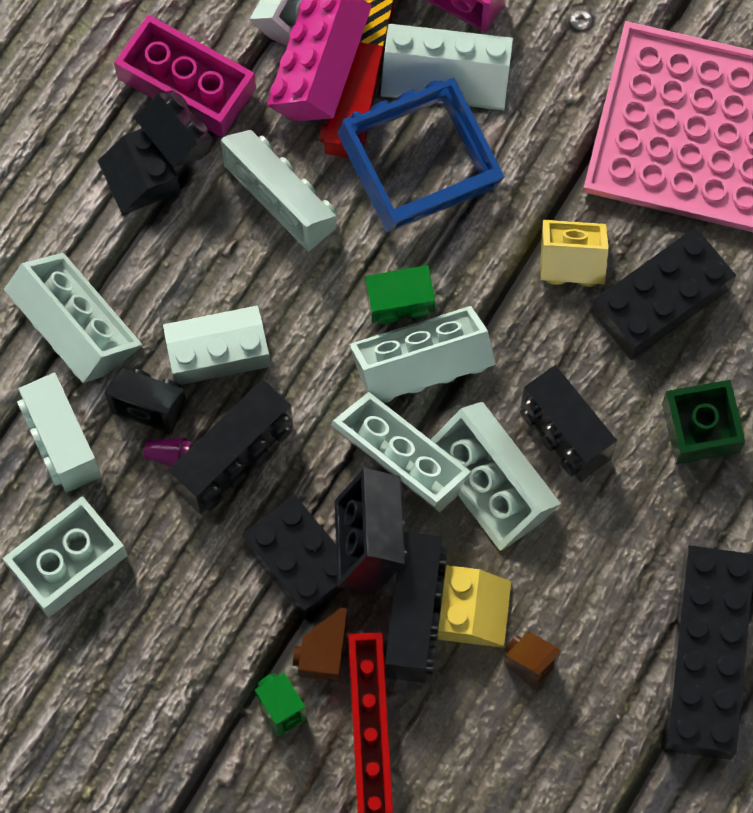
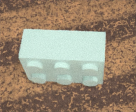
M54 372L18 388L23 399L17 401L42 458L48 456L43 460L54 485L62 484L65 493H68L101 478L102 476L95 457L56 373Z
M82 496L3 557V560L12 574L47 617L50 618L128 555L121 541Z

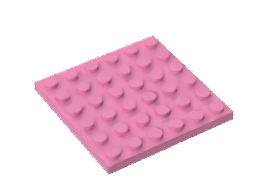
M625 21L583 193L753 232V50Z

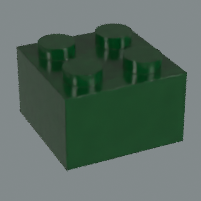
M731 380L666 391L662 406L676 464L741 452L746 441Z

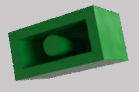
M428 265L365 276V291L372 323L390 324L396 322L398 318L411 316L413 319H420L435 312V296Z
M285 672L278 676L276 673H272L258 682L259 687L255 689L258 705L278 738L307 721L306 707Z

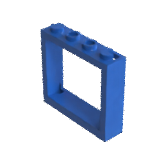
M455 78L443 82L442 80L438 82L434 80L426 85V89L418 92L414 89L406 91L398 97V100L388 103L387 100L381 101L370 108L371 111L366 113L353 112L350 117L343 119V123L337 131V135L387 233L495 189L505 178ZM443 101L479 174L394 209L357 135Z

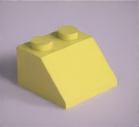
M543 220L540 280L555 285L564 284L565 282L579 283L586 287H593L597 284L605 285L608 258L606 224Z
M446 565L437 640L504 648L511 581L480 569Z

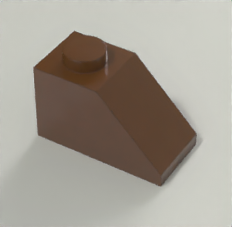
M346 608L338 609L302 637L301 646H295L293 666L298 667L299 677L339 682L348 617Z
M528 631L522 638L518 635L515 636L504 650L507 654L504 663L532 689H535L557 665L561 651L556 646Z

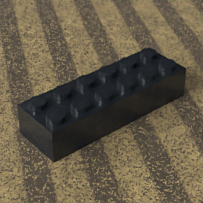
M691 545L688 546L684 554L663 751L731 760L737 753L753 587V554Z

